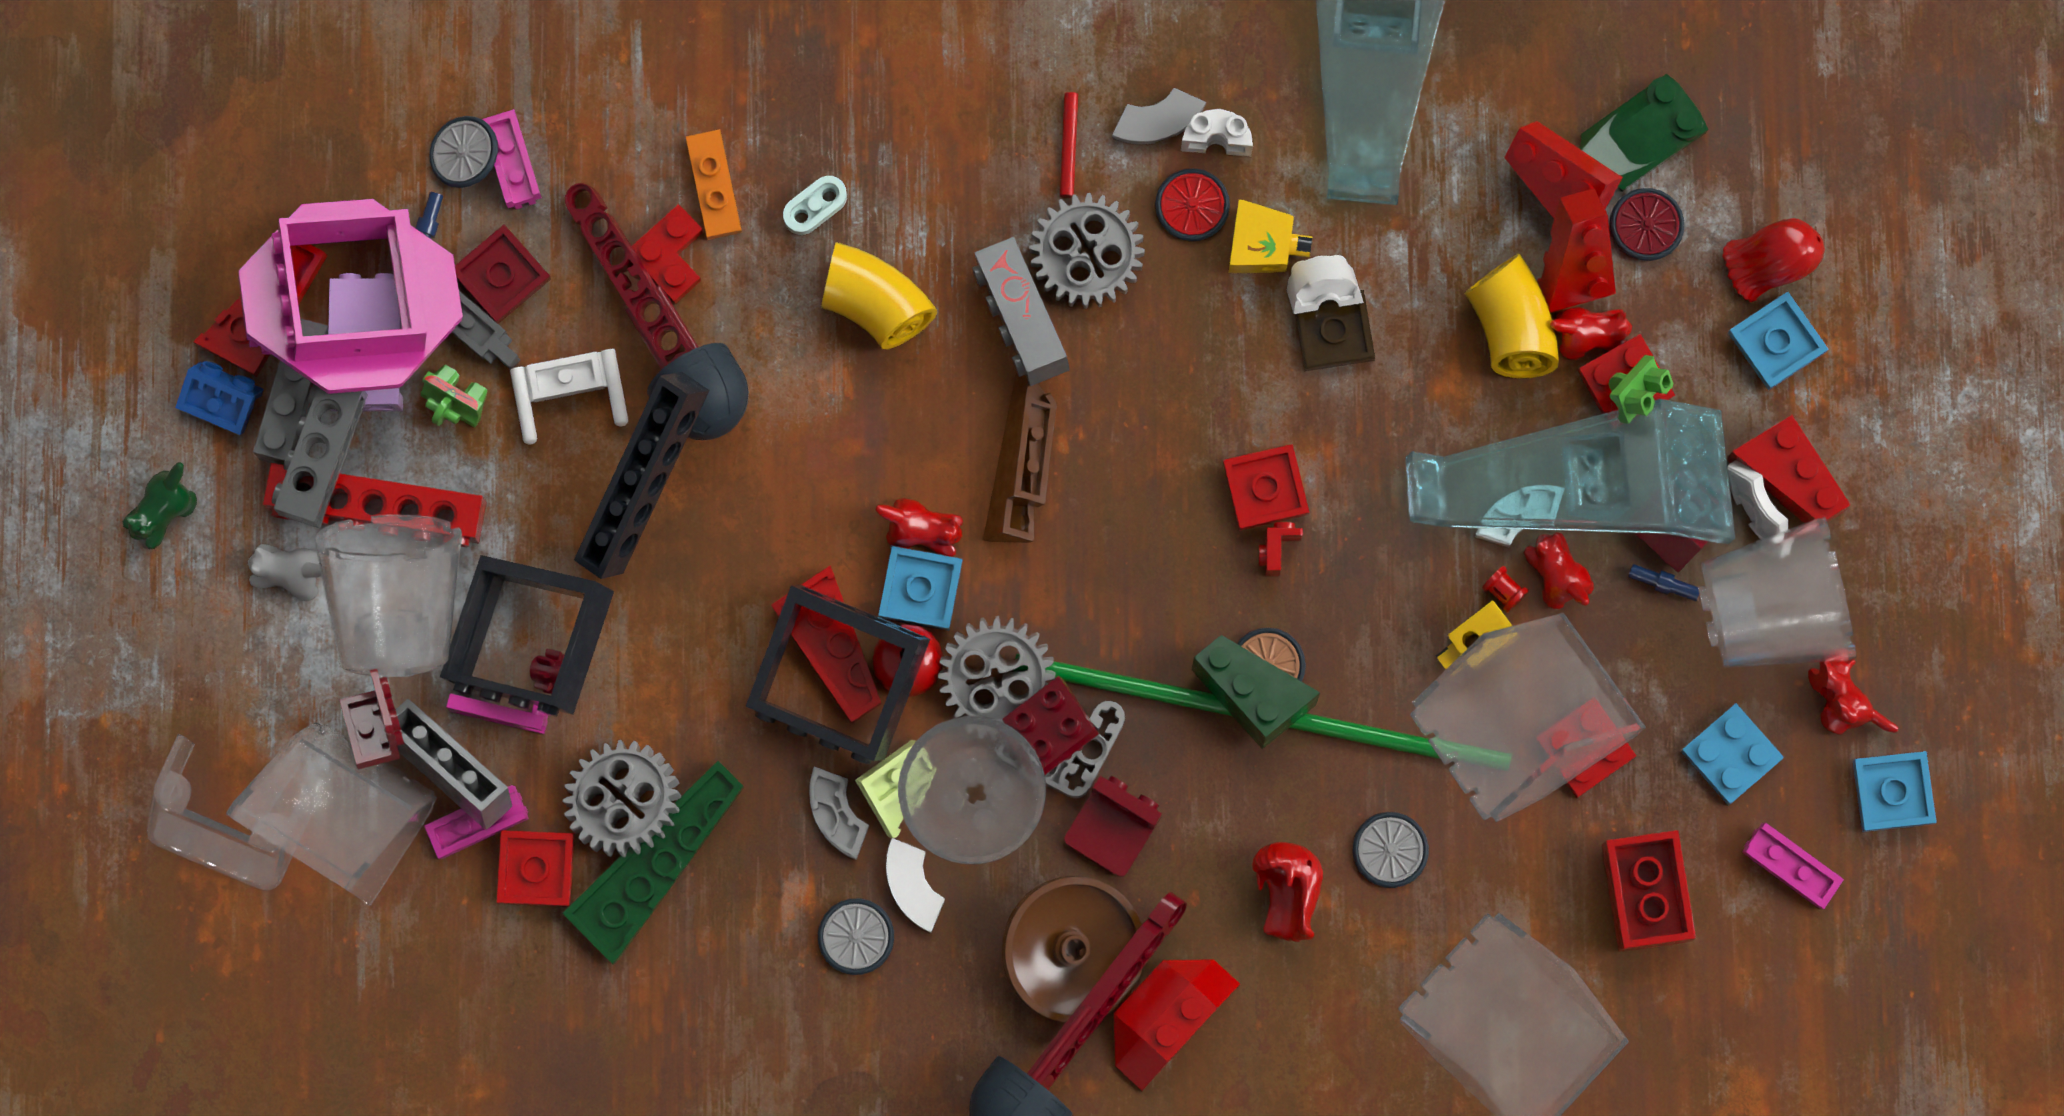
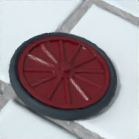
M1640 188L1632 190L1617 201L1610 217V230L1615 243L1625 254L1638 260L1653 261L1671 254L1678 247L1685 230L1684 217L1679 205L1670 195L1653 188Z

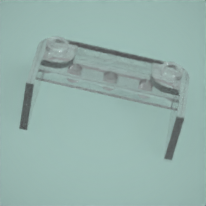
M178 734L154 786L147 823L148 838L153 844L259 890L274 889L281 883L319 796L312 790L304 787L290 820L277 815L264 816L256 823L251 836L186 809V806L191 797V785L181 774L195 744Z

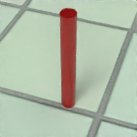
M1075 92L1064 93L1060 197L1072 198L1074 195L1078 93Z

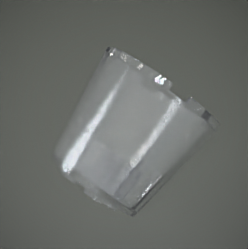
M377 515L371 516V523L353 526V521L349 519L329 525L317 532L315 535V547L339 664L343 669L355 674L371 676L370 669L377 668L379 677H409L437 669L448 661L462 544V531L459 527L451 529L449 521L428 516Z
M1825 517L1817 518L1700 562L1705 586L1698 587L1703 612L1710 611L1712 621L1706 622L1711 647L1718 646L1723 668L1845 661L1857 658L1855 644H1852L1850 636H1853L1836 553L1835 551L1830 552L1828 541L1825 542V540L1831 539Z
M965 716L934 726L914 743L900 771L898 797L900 809L907 827L926 849L952 862L983 864L1011 854L1031 836L1044 810L1046 780L1037 753L1018 731L992 718ZM979 785L984 786L985 800L983 802L977 800L974 804H971L969 802L971 796L967 794L970 787L976 789Z

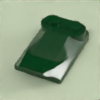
M1668 74L1654 79L1647 88L1580 135L1581 144L1579 149L1622 176L1623 178L1618 188L1623 192L1702 137L1709 129L1701 112L1680 84Z

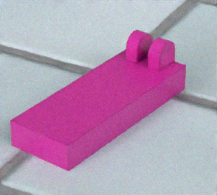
M515 110L482 119L491 126L498 141V154L494 166L507 208L515 206L517 210L523 208L522 204L527 202L529 206L536 204V200L542 197Z
M450 693L446 706L452 713L539 734H545L548 723V715L537 711L538 706L533 705L532 712L530 713Z
M513 785L508 787L512 807L487 830L479 825L462 808L424 825L438 859L446 858L500 833L501 830H506L528 820V811L526 806H523V799L520 793L517 792L516 787Z
M1761 823L1759 828L1755 829L1751 840L1746 842L1742 851L1743 854L1819 909H1825L1844 880L1767 823Z

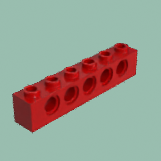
M271 463L263 505L268 511H272L271 516L292 520L278 515L274 510L275 504L272 503L273 492L278 483L283 484L287 470H284L283 464ZM340 473L321 525H328L329 520L343 522L342 527L350 530L363 531L364 526L378 528L377 533L383 535L398 536L399 531L413 533L412 538L420 541L433 542L434 537L448 539V544L469 547L470 542L477 544L480 542L487 502L481 495ZM311 476L301 478L297 483V490L300 491L303 488L311 489L314 485V478ZM340 493L348 495V502L343 508H331V500L335 495ZM371 500H383V508L378 514L370 515L366 513V506ZM410 504L417 505L419 512L414 519L404 520L401 518V512L405 506ZM443 510H451L454 512L452 522L446 526L438 525L436 523L437 515Z

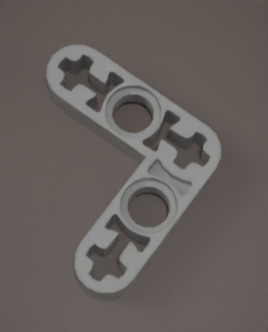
M1104 701L1098 704L1090 717L1091 722L1098 731L1103 722V718L1099 716L1101 711L1108 713L1110 709L1116 711L1115 718L1119 720L1117 724L1110 723L1105 731V735L1111 736L1109 741H1106L1100 734L1092 739L1101 744L1102 754L1098 758L1091 760L1082 754V750L1076 751L1072 754L1071 759L1064 760L1043 777L1035 772L1029 761H1027L1026 767L1019 764L1024 759L1021 755L1017 753H1012L1010 757L1005 755V748L1002 746V743L1004 741L1010 743L1014 739L1010 731H1006L998 737L995 744L996 754L1003 763L1067 797L1080 798L1087 794L1123 728L1125 714L1122 707L1116 702ZM1077 758L1084 765L1095 768L1092 773L1085 768L1081 777V781L1085 783L1084 787L1077 786L1073 791L1068 788L1069 781L1065 778L1067 775L1074 776L1079 765L1073 764V761Z

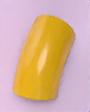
M838 242L835 243L821 308L845 316L858 324L875 339L882 349L894 348L907 342L934 320L937 315V309L908 277L874 255L855 247Z
M1516 254L1477 281L1465 292V295L1476 311L1484 329L1490 352L1491 368L1496 373L1506 377L1534 378L1549 374L1558 367L1557 340L1555 330L1550 326L1552 319L1542 291L1521 255Z

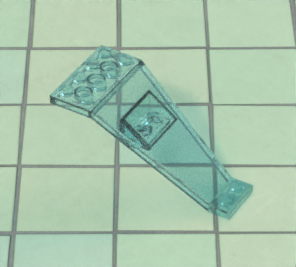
M1316 0L1328 161L1327 199L1398 204L1400 171L1445 0Z
M1657 399L1654 400V409L1647 416L1637 414L1629 424L1619 421V410L1444 457L1412 451L1405 457L1410 521L1440 527L1666 533L1729 544L1735 539L1721 410Z

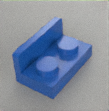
M199 362L189 368L175 408L238 435L243 434L255 400L262 396L264 389L256 386L255 381L249 377L242 375L233 376L223 372V368L213 362Z

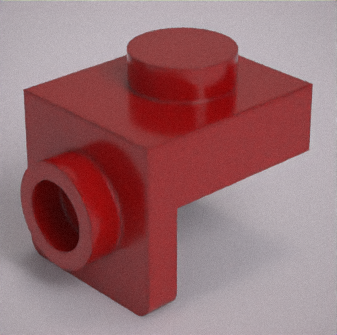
M1277 522L1273 524V528H1267L1265 545H1259L1258 565L1265 566V576H1280L1281 541H1301L1303 528H1295V523Z

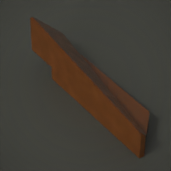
M1017 373L1015 375L983 539L989 542H1033L1034 507L1044 505L1046 499L1057 403L1051 393H1044L1039 383L1030 386L1026 376L1019 377Z

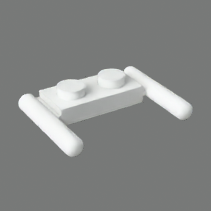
M615 349L510 369L524 443L528 445L534 444L537 441L531 402L533 401L539 402L608 387L615 425L622 427L628 423Z

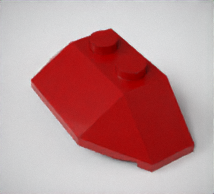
M1214 959L1163 960L1114 1013L1115 1067L1143 1091L1239 987L1240 983Z

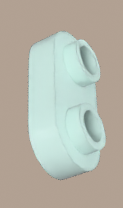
M824 176L816 180L786 204L783 211L786 227L797 235L809 234L844 207L847 200L844 183L834 176ZM832 191L836 194V197L833 201L828 202L823 199L824 193ZM798 213L808 215V219L804 223L797 222L795 217Z

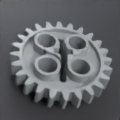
M1087 193L1085 202L1080 203L1078 197L1074 194L1072 196V205L1070 206L1062 199L1059 200V212L1050 207L1047 208L1049 221L1041 218L1038 219V226L1043 232H1032V239L1040 244L1030 245V253L1039 255L1031 260V267H1042L1036 273V279H1048L1044 290L1048 292L1056 288L1057 301L1066 294L1069 296V306L1071 307L1077 298L1082 299L1084 309H1087L1090 299H1094L1097 306L1102 307V297L1107 296L1114 303L1116 301L1115 290L1126 294L1128 288L1125 281L1136 283L1137 277L1131 270H1142L1143 264L1134 258L1143 257L1145 254V249L1135 247L1143 242V235L1132 234L1137 230L1138 222H1126L1130 216L1129 210L1123 211L1120 214L1117 213L1118 201L1107 207L1105 206L1104 195L1100 197L1098 203H1093L1091 193ZM1090 221H1098L1104 226V229L1099 234H1090L1085 230V225ZM1072 224L1077 225L1088 249L1093 248V259L1098 268L1103 272L1104 277L1099 278L1094 271L1089 256L1086 253L1081 254V242L1070 226ZM1059 237H1067L1073 242V245L1069 250L1060 251L1056 249L1053 243ZM1115 251L1120 255L1121 260L1117 264L1108 265L1104 263L1101 257L1105 252ZM1083 267L1087 269L1090 276L1084 281H1076L1071 277L1070 273L1074 268Z
M995 616L993 626H988L986 620L981 618L980 629L976 630L973 625L968 623L966 625L967 636L956 632L954 635L958 645L947 643L945 649L952 657H941L940 663L948 667V669L941 670L938 673V678L948 680V682L940 687V692H951L952 695L948 697L945 704L946 706L957 704L958 707L954 716L957 718L966 713L968 715L966 724L968 727L975 720L980 721L981 732L986 729L988 724H993L994 732L998 734L1001 724H1004L1002 719L1046 686L1048 683L1045 681L1055 678L1056 672L1046 670V667L1054 663V658L1042 656L1048 650V644L1037 646L1035 643L1039 638V633L1036 632L1028 637L1026 635L1028 624L1024 623L1017 630L1014 629V618H1010L1006 626H1001L999 616ZM1014 646L1018 649L1020 656L1016 660L1007 661L1000 655L1002 647ZM976 654L983 658L985 665L979 670H973L966 665L965 659L970 655ZM1021 665L1028 666L1026 671L1008 672ZM992 668H997L999 673L1007 672L1003 674L1001 682H997L995 677H989ZM985 678L975 684H966L967 679ZM1015 680H1022L1027 683L1029 690L1023 695H1016L1010 690V683ZM980 689H987L993 693L994 700L988 704H982L976 700L974 694Z
M619 740L616 750H612L605 743L603 747L604 754L599 755L592 749L590 752L593 760L590 763L583 759L579 760L580 765L583 767L582 772H570L576 783L565 784L566 790L573 796L563 799V803L567 807L572 808L564 814L569 821H574L570 826L571 830L575 834L580 833L579 839L584 845L591 841L590 847L595 852H598L603 846L604 852L607 856L611 857L615 848H617L620 855L626 857L628 847H632L637 854H640L641 843L645 842L649 847H654L651 837L657 835L664 839L665 834L661 827L663 825H674L668 814L679 813V808L671 801L681 798L678 790L672 789L680 783L675 776H670L674 771L669 763L663 764L665 758L661 753L653 756L654 751L649 745H646L641 751L639 744L633 741L629 749H627L622 740ZM629 768V773L624 779L615 780L618 771ZM605 778L622 796L627 797L639 811L644 813L645 817L639 819L623 802L617 800L605 786L599 783L600 779ZM650 790L654 791V796L651 800L645 803L640 802V797L643 793ZM596 795H604L603 801L598 806H590L591 800ZM629 817V822L624 828L615 829V824L620 818Z

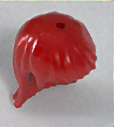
M1790 218L1774 222L1748 238L1732 239L1723 248L1722 258L1726 262L1728 278L1732 280L1733 288L1737 290V293L1744 300H1748L1751 303L1772 288L1801 280L1814 272L1823 260L1825 247L1823 239L1814 228L1800 219Z
M1274 842L1265 845L1254 856L1252 869L1256 872L1258 889H1262L1266 880L1270 893L1268 914L1263 927L1264 933L1289 942L1312 940L1314 932L1311 929L1310 923L1321 892L1323 880L1322 865L1317 856L1304 846L1289 842Z

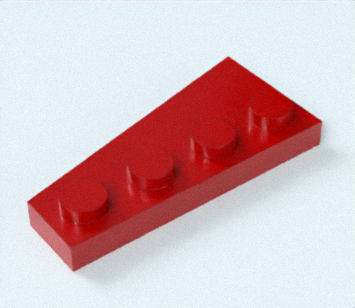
M311 244L290 246L298 306L328 256L324 251ZM240 296L227 310L224 309L214 319L216 322L204 334L201 333L193 342L198 347L257 377L270 354H262L261 346H249V340L246 339Z
M831 565L801 584L844 602ZM788 594L771 604L778 617ZM801 606L791 636L846 717L853 724L881 705V700L854 627Z

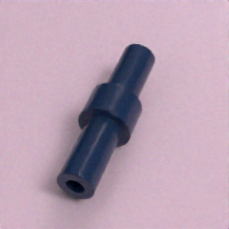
M435 192L429 193L423 216L418 218L415 229L430 239L435 238L439 225L436 219L443 200V195Z
M1632 564L1628 575L1629 578L1654 586V590L1666 595L1671 592L1693 601H1697L1701 590L1697 586L1674 579V574L1662 570L1660 573L1635 564Z

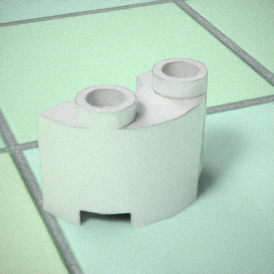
M1223 109L1206 110L1194 115L1191 122L1185 128L1181 151L1206 153V149L1210 145L1220 144L1225 148L1226 155L1251 157L1253 148L1251 131L1247 126L1246 120L1233 112Z
M1317 256L1305 261H1298L1293 265L1291 269L1292 274L1288 279L1287 293L1294 314L1316 311L1325 300H1334L1339 304V307L1364 303L1353 268L1343 256Z

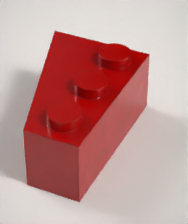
M1793 415L1733 450L1726 459L1729 463L1737 460L1761 474L1765 490L1777 498L1781 505L1813 531L1844 513L1851 505Z

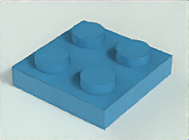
M1789 292L1778 297L1728 332L1768 391L1829 350Z
M892 546L878 615L879 618L949 631L963 560Z
M1737 703L1681 750L1682 754L1728 806L1784 758Z
M1926 751L1853 760L1862 832L1937 823Z

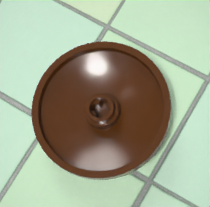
M1065 876L1046 881L1028 892L1018 902L1008 918L1002 938V962L1005 975L1015 994L1026 1006L1042 1016L1056 1021L1067 1022L1142 924L1130 902L1119 891L1106 883L1081 876ZM1142 970L1108 1013L1116 1009L1130 995L1139 980Z

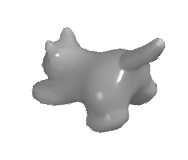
M261 544L248 560L249 569L253 573L249 581L251 586L260 589L275 586L284 587L298 600L309 601L318 594L316 578L322 577L327 573V568L323 566L326 559L321 551L300 548L287 552L268 544Z

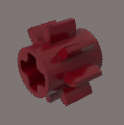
M547 648L545 656L538 655L533 659L530 665V677L535 681L534 688L543 690L544 693L552 694L565 654H562L561 651Z

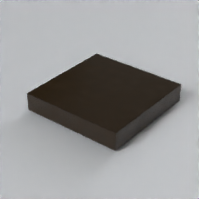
M1360 290L1364 303L1339 307L1336 301L1325 300L1316 311L1295 314L1305 371L1375 361L1364 290Z

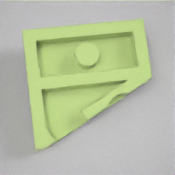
M910 740L855 780L888 837L896 838L901 831L898 828L908 809L913 810L919 799V793L928 784L934 769L918 741Z

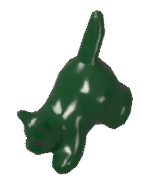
M178 462L170 471L163 470L154 475L147 483L143 499L122 521L123 527L128 529L131 538L135 540L146 539L145 544L149 549H155L162 543L167 527L172 519L178 516L185 518L191 515L196 508V494L193 491L187 490L180 482L184 474L183 463Z

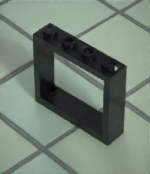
M480 555L440 678L455 684L453 690L471 696L473 690L480 692V697L500 703L503 697L509 699L508 704L518 708L529 710L530 704L538 706L537 711L557 717L559 711L574 715L614 591L593 580ZM504 581L583 599L551 696L472 676Z
M792 585L746 707L755 710L754 716L763 721L775 723L778 720L788 724L786 730L802 737H807L809 733L820 738L818 743L826 748L839 751V748L842 747L852 752L851 758L859 762L871 764V761L885 760L930 638L803 585ZM801 606L905 649L869 744L766 701Z

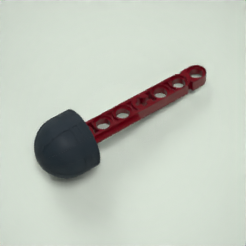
M584 183L572 185L565 195L566 207L575 222L581 225V232L628 306L625 310L661 368V371L648 386V396H651L659 376L683 372L710 390L688 438L702 441L716 439L727 434L742 419L748 404V384L739 364L727 345L723 343H711L701 347L697 345L661 286L656 287L614 217L604 212L608 207L600 194L594 188ZM583 191H588L590 194L589 205L584 209H577L575 205L577 195ZM600 219H605L608 224L606 233L601 237H595L592 233L594 223ZM622 247L625 251L624 260L618 265H612L609 260L612 250ZM629 271L631 276L640 280L637 283L639 289L636 292L629 289L632 286V282L627 275L623 274L624 272ZM657 303L660 308L658 318L652 322H647L644 317L645 309L648 305ZM668 332H675L677 335L676 346L671 350H664L662 347L663 336Z
M1173 892L1166 894L1148 916L1149 919L1140 926L1027 1073L1005 1058L997 1056L978 1080L972 1091L969 1105L970 1116H1072L1073 1113L1048 1090L1159 948L1165 936H1168L1186 911L1187 902Z

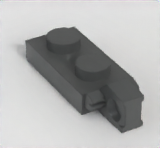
M459 291L463 318L453 329L452 333L480 358L485 359L490 364L497 358L508 369L514 368L521 360L508 347L512 339L500 325Z

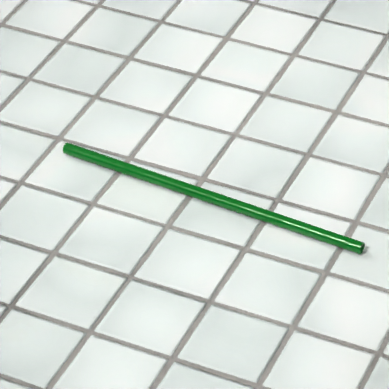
M1016 654L1015 660L1020 656V654ZM1056 661L1049 667H1046V670L1056 672L1055 678L1060 676L1065 682L1232 716L1211 693ZM1021 665L1013 669V671H1026L1028 666ZM1308 713L1289 727L1507 773L1511 755Z

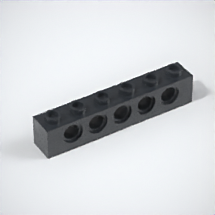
M683 372L659 376L574 558L575 562L600 579L624 573L710 391Z

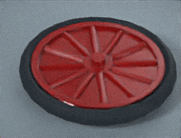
M1192 168L1175 172L1166 178L1157 192L1155 208L1159 222L1171 235L1181 240L1200 241L1213 236L1222 228L1229 215L1230 201L1225 186L1217 177L1205 170Z

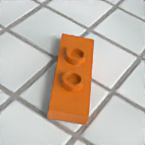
M720 129L686 136L707 240L742 233Z

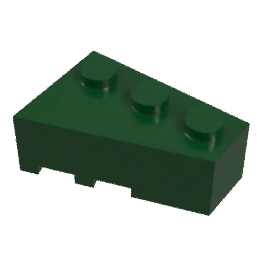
M1222 635L1198 653L1193 660L1191 670L1261 749L1265 748L1317 705L1320 692Z

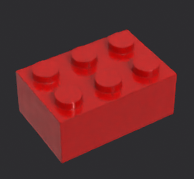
M1679 831L1606 840L1601 846L1618 951L1624 952L1688 943L1696 939Z

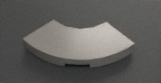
M1174 88L1166 99L1155 105L1138 107L1127 104L1112 138L1130 144H1154L1172 136H1177L1185 131L1194 115L1203 111L1206 102Z
M814 767L810 780L809 795L815 821L822 834L836 849L848 857L857 860L869 825L858 819L849 808L846 797L848 779Z

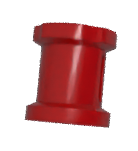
M1504 565L1482 586L1485 592L1490 591L1504 605L1503 610L1506 613L1510 612L1529 592L1526 587L1521 588L1507 574V568Z

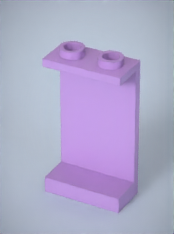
M344 273L339 275V279H330L328 335L401 329L393 274L380 273L375 275V279H361L359 274ZM400 388L366 391L368 396L362 411H403V396L399 392Z

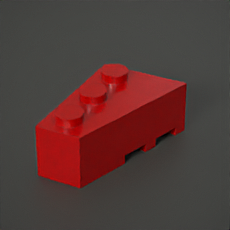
M1538 121L1519 128L1504 156L1553 218L1555 217L1561 197L1593 188L1606 209L1623 178Z
M1595 189L1561 197L1550 232L1552 237L1549 251H1545L1543 257L1545 266L1542 277L1537 279L1550 313L1616 294L1608 214Z

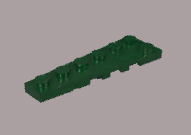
M717 761L674 803L679 808V813L668 814L674 825H663L661 827L665 834L664 839L657 835L652 836L654 847L651 848L643 842L640 844V854H637L632 847H629L626 857L620 856L562 914L614 965L744 789V786Z

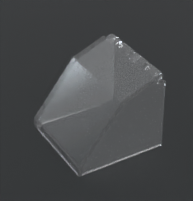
M1564 613L1482 634L1412 702L1416 709L1410 714L1424 736L1432 732L1435 734V737L1430 738L1428 742L1442 762L1446 765L1454 761L1455 764L1449 768V772L1463 792L1467 794L1473 790L1477 795L1471 796L1469 800L1482 819L1486 820L1493 817L1496 822L1543 799L1636 737L1646 728Z
M315 722L297 732L233 801L226 815L250 832L260 835L371 906L433 810L432 806L437 797L433 795L434 791L414 779H407L405 773L387 762L358 770L351 743L346 741V737L326 724L320 725Z
M1486 913L1470 931L1476 940L1471 943L1464 937L1445 957L1451 967L1447 969L1440 963L1420 984L1427 993L1422 997L1417 990H1414L1398 1007V1010L1403 1014L1400 1018V1023L1495 1116H1561L1629 1041L1574 968L1502 914L1498 913L1493 918L1490 914Z

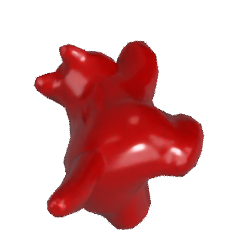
M1581 307L1562 309L1558 312L1556 319L1550 322V326L1554 330L1562 332V344L1559 350L1564 357L1570 360L1584 357L1585 353L1593 348L1610 351L1626 342L1625 338L1632 331V325L1627 320L1626 313L1622 309L1592 313Z
M907 498L897 499L893 507L881 504L876 506V512L882 518L890 521L886 539L891 547L910 549L911 546L922 545L938 555L949 557L956 555V549L953 545L962 538L960 527L964 521L961 516L929 511L919 501Z
M1556 532L1553 535L1541 534L1536 540L1535 547L1528 546L1525 548L1523 553L1526 561L1544 579L1542 595L1544 602L1549 607L1561 609L1566 602L1572 599L1584 606L1589 604L1588 595L1594 590V583L1588 570L1573 559L1562 533Z
M1822 658L1820 660V670L1816 668L1808 670V678L1812 688L1827 701L1820 717L1822 725L1828 731L1842 735L1848 729L1860 727L1867 722L1874 723L1884 731L1895 733L1899 730L1896 724L1873 709L1867 695L1855 686L1851 680L1850 670L1856 663L1854 659L1844 661L1841 659Z

